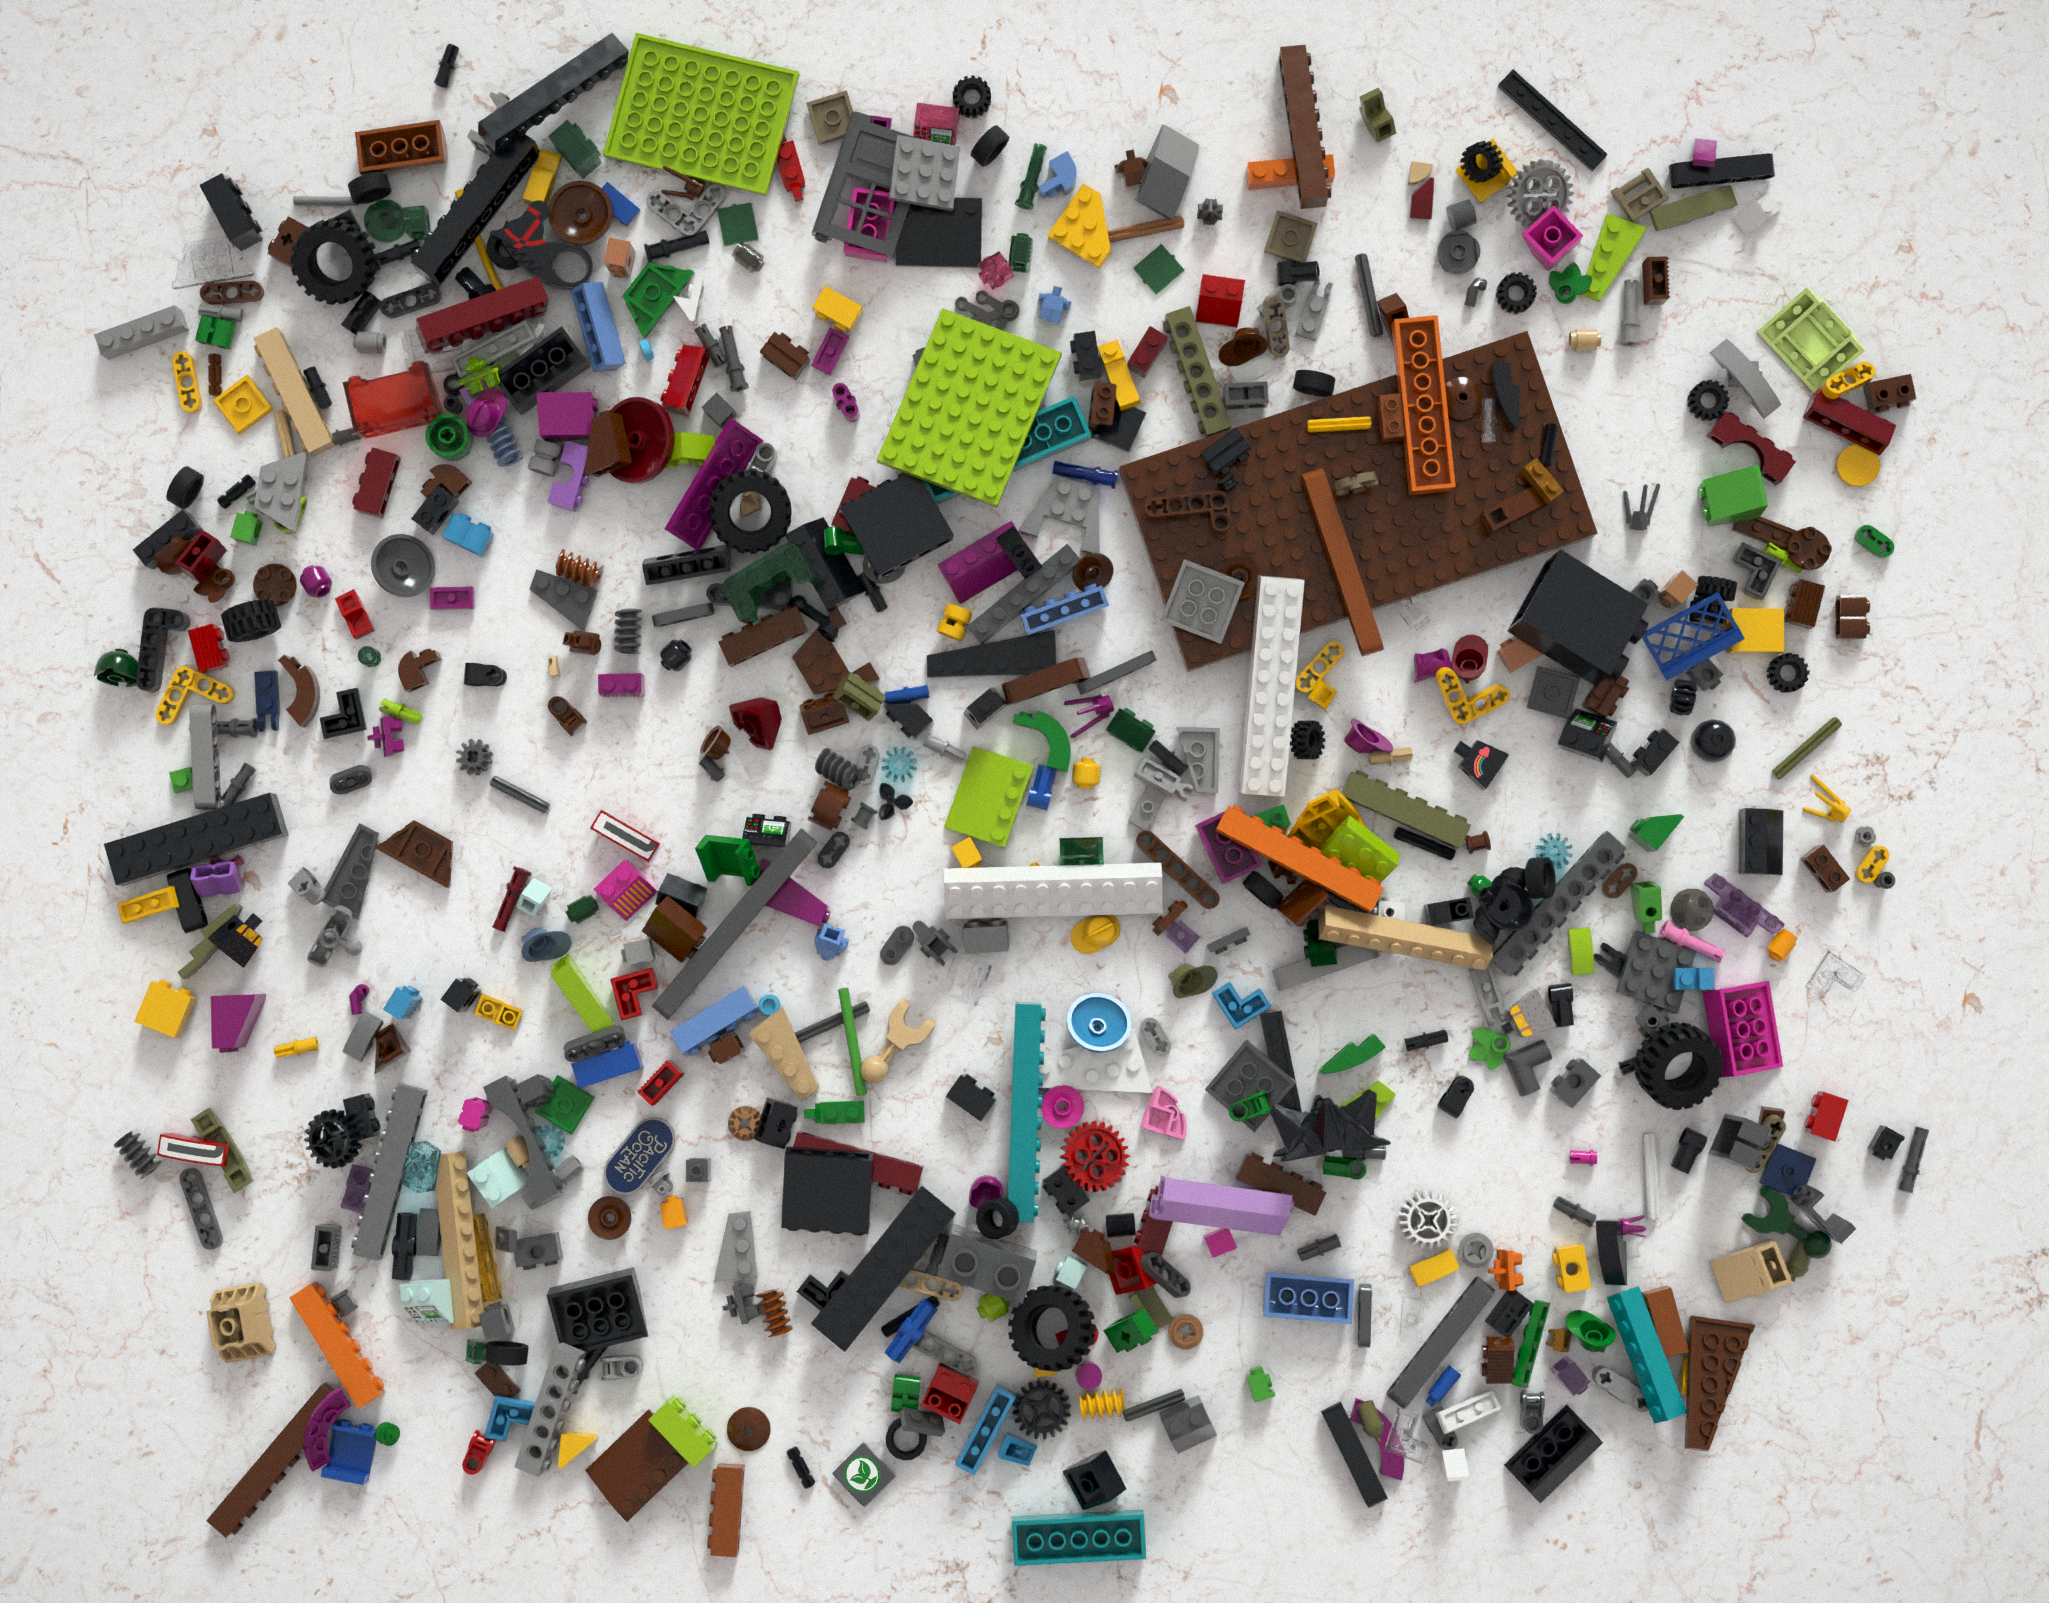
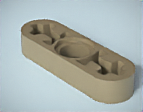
M1272 294L1268 295L1263 301L1269 352L1281 358L1286 356L1290 349L1285 305L1282 298ZM1272 300L1278 303L1275 306V313L1280 314V316L1270 317V315H1274V310L1269 307L1273 302ZM1279 320L1281 328L1279 331L1273 332L1271 324ZM1273 336L1278 337L1279 343L1283 345L1280 348V352L1274 349V347L1278 346V341L1276 338H1272Z
M1773 1114L1764 1120L1762 1125L1770 1128L1769 1134L1771 1133L1773 1138L1770 1137L1767 1148L1760 1150L1762 1155L1760 1164L1757 1167L1755 1166L1753 1170L1745 1168L1749 1173H1758L1762 1170L1784 1134L1786 1124L1780 1116ZM1772 1123H1773V1124L1778 1123V1124H1779V1127H1778V1128L1774 1127V1128L1772 1129V1127H1771L1770 1125H1771Z

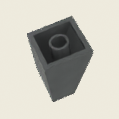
M1199 1395L1159 1413L1168 1437L1178 1454L1217 1436Z

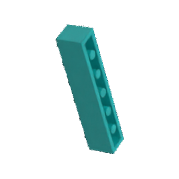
M1639 1286L1606 1297L1654 1424L1685 1414V1406Z

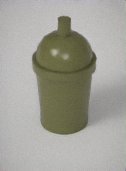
M1797 1240L1789 1261H1787V1270L1792 1275L1791 1280L1795 1282L1796 1277H1802L1808 1272L1811 1259L1805 1252L1803 1243Z
M1373 1400L1358 1404L1356 1407L1361 1418L1363 1431L1369 1437H1375L1377 1442H1380V1435L1384 1431V1422L1381 1420Z

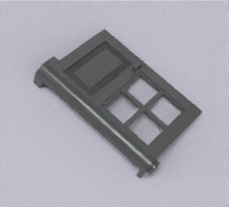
M852 112L812 230V236H815L814 239L819 242L826 243L827 240L831 241L833 238L893 258L911 204L897 202L893 215L869 206L876 186L890 190L896 136L917 137L871 123L872 116ZM847 177L872 184L865 206L841 198ZM839 203L863 210L856 232L832 224ZM867 212L891 219L884 241L860 233Z

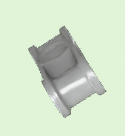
M1597 1366L1593 1369V1381L1608 1391L1609 1394L1637 1411L1646 1412L1649 1410L1641 1389L1622 1375H1618L1606 1366ZM1601 1373L1607 1376L1606 1380L1599 1377ZM1638 1397L1644 1400L1643 1404L1636 1401Z

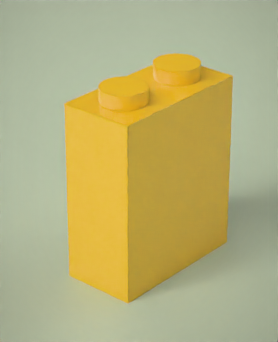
M1731 608L1729 610L1745 639L1727 648V653L1780 654L1784 652V609ZM1724 619V626L1727 629L1731 628V622Z

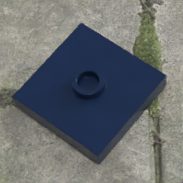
M1777 1144L1766 1162L1759 1183L1793 1196V1192L1797 1187L1808 1183L1816 1158Z

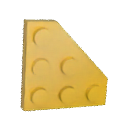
M1082 184L1047 237L1098 269H1101L1112 253L1103 200L1100 193Z

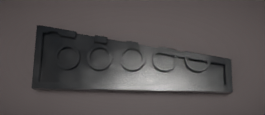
M1055 630L927 655V677L1027 675L1056 664Z

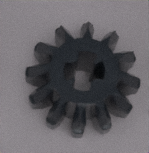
M1678 679L1674 682L1669 705L1671 713L1681 716H1688L1692 713L1697 695L1696 682L1688 679Z

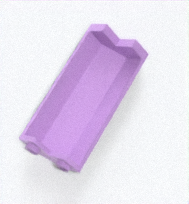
M1161 1175L1158 1195L1152 1194L1149 1216L1158 1220L1280 1236L1289 1219L1290 1212L1293 1211L1294 1200L1292 1199L1293 1195L1285 1192L1281 1194L1179 1180Z

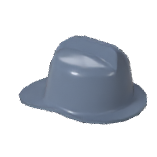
M534 928L525 936H522L523 947L521 953L522 957L529 962L559 958L569 951L572 944L571 937L563 931L548 932L543 928Z

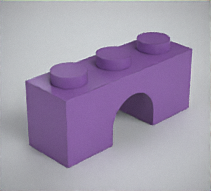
M566 440L560 461L563 465L572 467L574 475L567 483L553 482L548 498L550 505L576 512L577 507H581L583 501L582 489L587 487L589 475L585 474L587 446Z

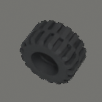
M260 599L241 603L228 608L221 614L226 636L230 642H246L273 634L281 628L280 619L273 600Z

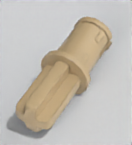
M1410 747L1393 749L1391 752H1369L1370 765L1381 763L1393 764V762L1406 761L1413 758V752Z

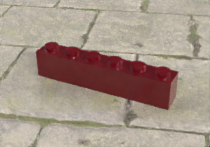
M801 1131L797 1132L793 1147L872 1152ZM872 1152L874 1153L872 1181L878 1182L879 1187L890 1189L891 1186L897 1187L899 1192L907 1195L917 1192L924 1166Z

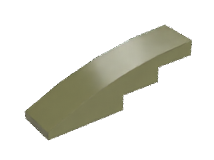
M1731 185L1658 207L1650 210L1649 214L1655 231H1660L1690 223L1695 219L1713 215L1716 212L1733 208L1738 204Z
M233 904L201 930L205 939L189 951L194 959L177 972L182 979H189L218 950L208 937L232 916H239L243 908L240 904Z

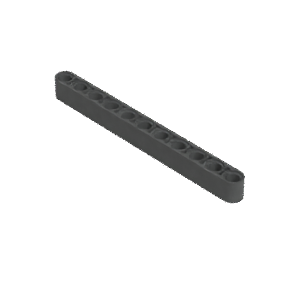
M802 828L797 832L652 1004V1007L667 1020L670 1019L817 845L818 842Z

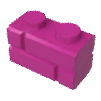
M478 1097L466 1099L458 1123L463 1125V1130L469 1132L479 1131L480 1128L487 1126L488 1114H491L493 1107H491L489 1101Z

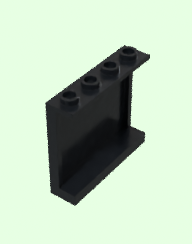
M903 472L893 481L888 479L879 485L880 488L874 491L869 489L860 495L861 498L855 501L850 499L844 502L839 512L840 517H844L874 569L873 574L877 581L951 542L954 537L952 530L922 479Z
M787 1147L784 1157L781 1228H787L789 1231L803 1229L814 1233L830 1231L833 1234H841L846 1232L857 1236L868 1234L870 1228L874 1153Z

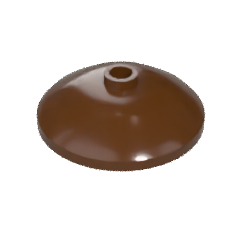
M573 181L563 185L555 192L549 204L548 217L551 227L561 239L575 245H586L599 240L608 231L613 218V209L609 197L598 185L588 181ZM581 214H586L584 220L579 219Z

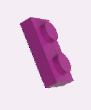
M830 327L811 367L831 376L850 337Z
M474 587L430 588V609H475Z

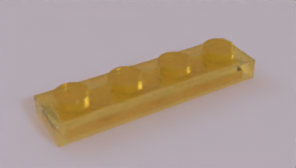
M485 1213L473 1215L482 1299L483 1302L496 1301L503 1298L497 1274V1264L492 1250L493 1244L488 1231V1221Z

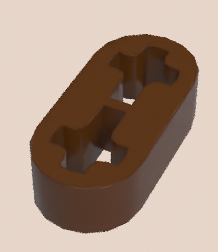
M1631 863L1621 864L1602 885L1604 896L1611 899L1618 898L1636 879L1637 868ZM1630 868L1632 876L1621 880L1620 878L1624 874L1622 869ZM1618 881L1619 884L1615 888L1617 893L1609 894L1610 888L1608 885H1614Z

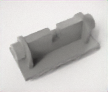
M669 1170L665 1173L660 1171L648 1181L650 1185L647 1189L653 1187L659 1195H666L672 1191L673 1183L666 1176Z

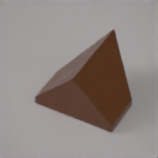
M393 1023L379 1031L375 1036L374 1075L411 1052Z

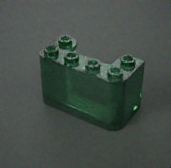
M786 543L728 577L722 584V590L739 621L752 624L759 620L757 610L763 603L758 595L787 577H790L797 584L810 582L813 586L818 585L824 580L805 549L792 543Z

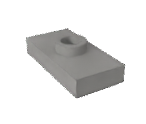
M1147 785L1128 822L1143 830H1148L1166 794Z

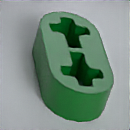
M1864 525L1856 530L1855 539L1858 544L1875 556L1885 558L1893 553V541L1873 526ZM1869 531L1868 536L1871 539L1867 538L1863 540V534L1861 532ZM1886 543L1888 551L1880 552L1881 547L1878 544Z

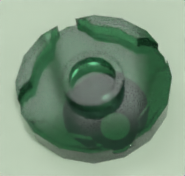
M382 199L371 204L364 215V225L367 232L373 239L379 242L390 243L396 241L404 234L407 228L408 219L405 211L398 203L392 200Z

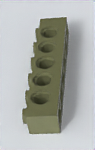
M1188 306L1165 314V321L1162 322L1166 334L1170 333L1172 341L1169 343L1172 353H1177L1179 359L1176 362L1180 374L1184 373L1186 379L1183 382L1187 394H1191L1193 401L1190 402L1193 413L1198 414L1200 421L1197 422L1200 434L1204 433L1205 437H1209L1230 430L1232 426L1191 307ZM1178 329H1185L1188 335L1186 337H1179L1176 331ZM1185 349H1192L1195 355L1188 358L1183 354V351ZM1192 369H1199L1202 375L1195 378L1190 374V371ZM1199 389H1206L1209 395L1206 398H1201L1198 396L1197 391ZM1206 409H1213L1216 415L1213 418H1208L1205 416L1204 411Z

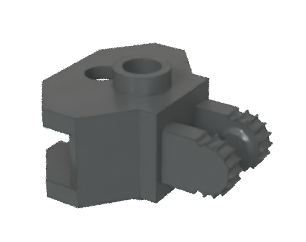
M922 921L914 922L912 927L914 932L920 937L917 941L922 946L920 948L922 953L928 958L932 956L939 964L944 966L946 963L940 956L948 948L954 954L958 952L948 941L950 936L942 928L937 930L933 925L929 928Z

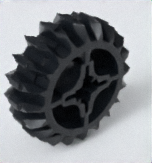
M331 1109L329 1112L325 1110L321 1112V1115H315L313 1117L314 1120L308 1123L310 1128L306 1129L305 1133L309 1137H306L303 1141L309 1142L306 1150L312 1151L310 1154L311 1158L317 1157L316 1163L320 1164L323 1162V1167L331 1166V1168L335 1169L338 1166L344 1167L347 1163H352L354 1161L353 1157H357L360 1154L357 1149H361L363 1145L358 1141L363 1140L364 1137L358 1135L362 1128H356L355 1125L358 1120L351 1121L352 1114L345 1115L344 1110H339L338 1112L336 1109ZM340 1136V1138L335 1139V1141L332 1140L328 1142V1140L332 1137ZM347 1138V1145H346V1148H345L344 1142H345V1139Z
M1037 1379L1036 1387L1030 1381L1028 1382L1029 1390L1024 1386L1021 1387L1024 1395L1016 1393V1398L1020 1402L1014 1401L1013 1406L1019 1409L1013 1410L1012 1414L1020 1415L1014 1420L1015 1423L1023 1422L1019 1427L1020 1431L1027 1427V1436H1030L1031 1432L1034 1431V1439H1038L1039 1433H1043V1439L1045 1440L1047 1439L1046 1432H1050V1435L1055 1437V1428L1060 1433L1063 1431L1059 1425L1060 1423L1067 1426L1068 1422L1063 1417L1068 1418L1071 1416V1413L1064 1410L1070 1409L1071 1404H1064L1069 1397L1068 1395L1061 1397L1064 1392L1063 1388L1055 1391L1057 1383H1053L1050 1388L1048 1387L1049 1380H1045V1386H1041L1040 1379ZM1035 1393H1047L1043 1399L1038 1401L1029 1398ZM1052 1397H1055L1059 1403V1415L1054 1413L1049 1407ZM1046 1402L1045 1410H1048V1412H1042L1038 1416V1409L1036 1407H1041ZM1024 1404L1034 1411L1031 1422L1024 1415ZM1044 1418L1054 1420L1050 1425L1036 1426Z

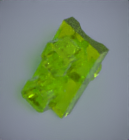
M476 356L469 358V365L465 366L466 372L472 371L474 374L458 380L459 385L465 384L468 392L472 395L483 390L479 378H484L487 388L501 383L497 371L501 370L499 364L483 370L482 366L486 365L485 359L479 360Z

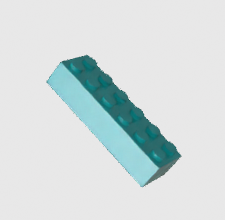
M1143 1510L1012 1516L1014 1566L1146 1559Z

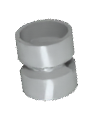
M536 439L533 449L535 456L530 458L528 469L546 476L555 477L558 467L555 462L560 460L563 447Z

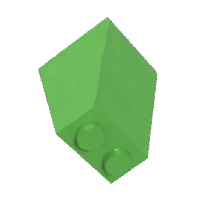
M1759 465L1704 479L1697 489L1698 498L1702 500L1704 506L1702 508L1703 520H1707L1708 527L1756 519L1768 507Z

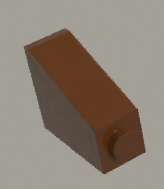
M606 410L601 412L600 416L592 418L585 474L600 477L632 464L622 415Z

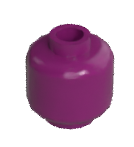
M308 566L300 576L301 585L311 597H324L331 590L332 580L321 566Z

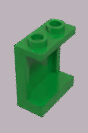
M705 835L695 847L708 882H716L722 874L744 877L746 885L752 886L761 874L749 839Z

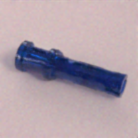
M1058 461L1054 462L1052 474L1091 481L1096 486L1098 484L1111 486V489H1115L1118 478V470L1113 472L1103 470L1099 466L1087 468Z

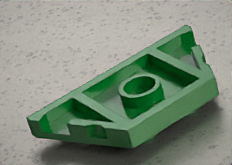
M648 262L622 295L641 335L645 339L675 301L673 296L678 297L694 276V271Z

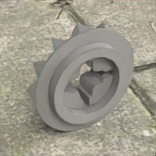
M1471 1233L1460 1241L1458 1252L1460 1259L1467 1266L1480 1268L1490 1262L1494 1249L1492 1242L1487 1236L1480 1233ZM1471 1242L1477 1247L1482 1246L1479 1250L1481 1258L1476 1254H1469L1472 1251Z

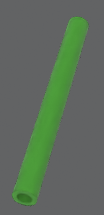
M849 988L838 989L855 1091L856 1096L867 1094L865 1080L860 1071L862 1062Z

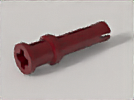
M517 866L513 867L514 873L510 883L506 884V889L508 890L492 926L502 932L506 931L517 900L524 890L528 876L532 874V872Z

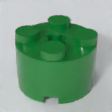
M441 414L436 416L426 428L425 438L427 445L440 458L455 461L470 453L473 445V434L470 432L467 424L453 414ZM449 434H452L453 437L450 438V441H447L446 438L449 437Z

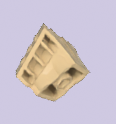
M261 1282L215 1290L210 1300L211 1309L206 1311L212 1348L219 1350L220 1357L226 1363L272 1355L276 1343L271 1339L274 1329L270 1323L268 1311L270 1303L264 1298L267 1289Z

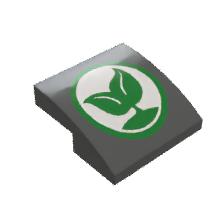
M862 1443L832 1473L863 1507H866L896 1477L866 1443Z

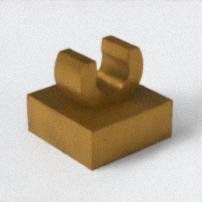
M1565 1328L1548 1330V1333L1554 1334L1555 1340L1553 1342L1546 1341V1345L1553 1346L1554 1351L1569 1352L1572 1333Z

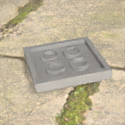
M897 135L888 200L952 211L960 146Z
M1184 559L1160 621L1221 644L1245 582Z

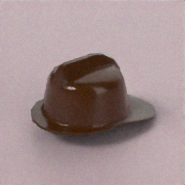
M1257 327L1240 328L1233 335V339L1220 348L1218 357L1224 365L1239 366L1262 355L1267 350L1268 343L1260 335Z
M715 726L705 737L700 749L702 758L706 756L718 760L725 754L730 753L728 749L731 738L721 726Z

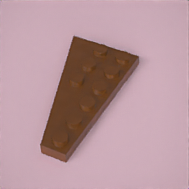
M1698 1316L1689 1317L1685 1449L1709 1451L1721 1413H1723L1726 1406L1725 1402L1738 1374L1741 1359L1748 1347L1750 1335L1755 1328L1754 1324Z

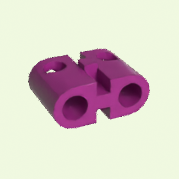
M835 384L832 388V393L838 410L841 409L847 421H857L860 417V412L855 402L856 398L854 395H851L845 384Z

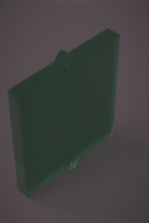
M752 203L732 204L730 207L717 209L724 246L738 243L743 245L744 242L759 240Z
M1162 244L1133 268L1143 279V284H1147L1156 295L1184 272L1183 267L1175 260V255H1171Z

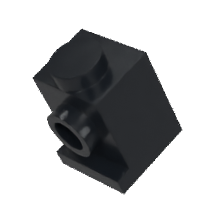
M1880 1125L1868 1148L1873 1151L1872 1155L1882 1161L1885 1158L1892 1160L1905 1137L1887 1126ZM1886 1141H1889L1890 1144H1889L1888 1148L1886 1149V1148L1884 1147V1143H1885Z

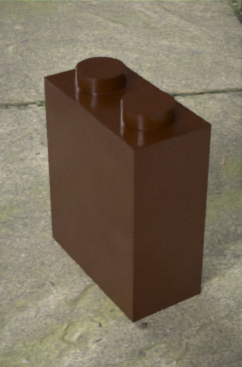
M667 896L654 909L642 932L679 962L683 963L687 957L691 959L699 950L698 948L706 939L703 935L708 928Z

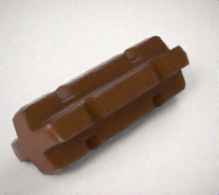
M214 353L208 355V363H210L208 366V379L211 384L209 386V394L211 396H219L222 393V387H220V384H222L221 367L219 366L221 364V356Z

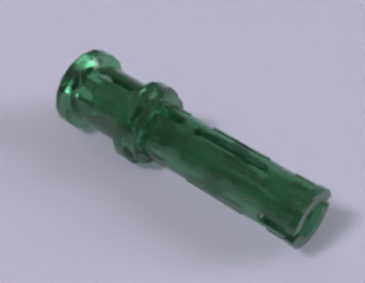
M1038 143L1034 144L1025 180L1019 186L1021 190L1019 198L1015 200V205L1022 209L1032 210L1034 207L1033 199L1039 189L1037 181L1047 147L1043 144H1039V147Z

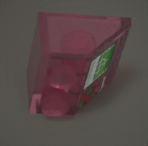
M917 103L913 136L923 140L956 146L960 109Z

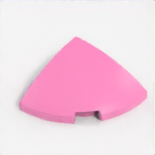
M1156 1086L1145 1109L1140 1128L1179 1140H1185L1186 1120L1184 1113H1180L1175 1104L1178 1103V1100L1166 1089Z

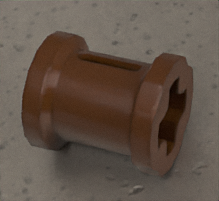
M1483 831V834L1466 836L1465 842L1469 854L1482 849L1491 850L1487 831Z

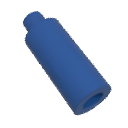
M1449 1365L1427 1392L1430 1396L1425 1402L1431 1407L1436 1401L1441 1402L1461 1377V1374Z

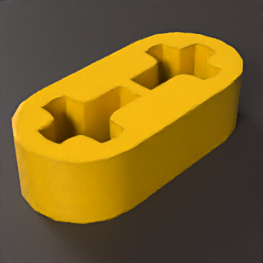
M1883 846L1871 847L1856 868V879L1862 883L1873 882L1889 859L1888 850ZM1881 851V856L1883 858L1877 859L1875 863H1873L1874 859L1876 858L1874 852ZM1872 866L1868 872L1871 876L1863 878L1864 873L1862 869L1866 870Z

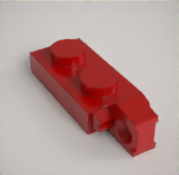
M792 140L781 144L777 162L784 187L787 192H793L795 202L804 200L800 188L805 187V179L795 144Z

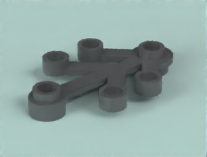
M983 290L978 291L976 294L977 303L981 305L988 304L997 310L987 312L968 302L965 297H959L955 301L956 308L959 311L966 310L975 315V317L970 319L990 325L991 321L999 319L996 328L1004 330L1008 322L1014 321L1019 316V306L1016 302L1012 300L1001 302L989 296ZM984 294L986 296V299L984 301H980L978 299V296ZM965 301L966 305L959 307L958 302ZM1011 308L1013 313L1008 315L1005 313V310Z

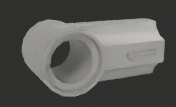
M1285 284L1274 295L1283 299L1285 309L1296 303L1298 291L1294 285ZM1291 291L1294 294L1293 299L1285 300L1282 297L1283 292ZM1272 300L1273 302L1269 307L1274 310V315H1270V317L1279 315L1275 313V306L1278 303ZM1262 303L1260 306L1257 307V310L1259 311L1260 315L1264 318Z

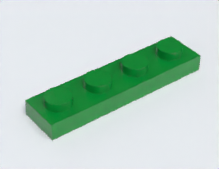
M1535 1300L1534 1306L1529 1311L1531 1317L1529 1324L1524 1329V1343L1519 1348L1518 1365L1513 1370L1514 1380L1512 1385L1528 1388L1550 1307L1548 1302Z

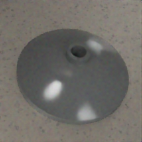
M394 534L384 538L375 547L371 556V570L376 582L388 593L398 597H413L422 593L431 584L435 575V562L432 553L422 541L410 535ZM396 567H400L402 573L397 572Z

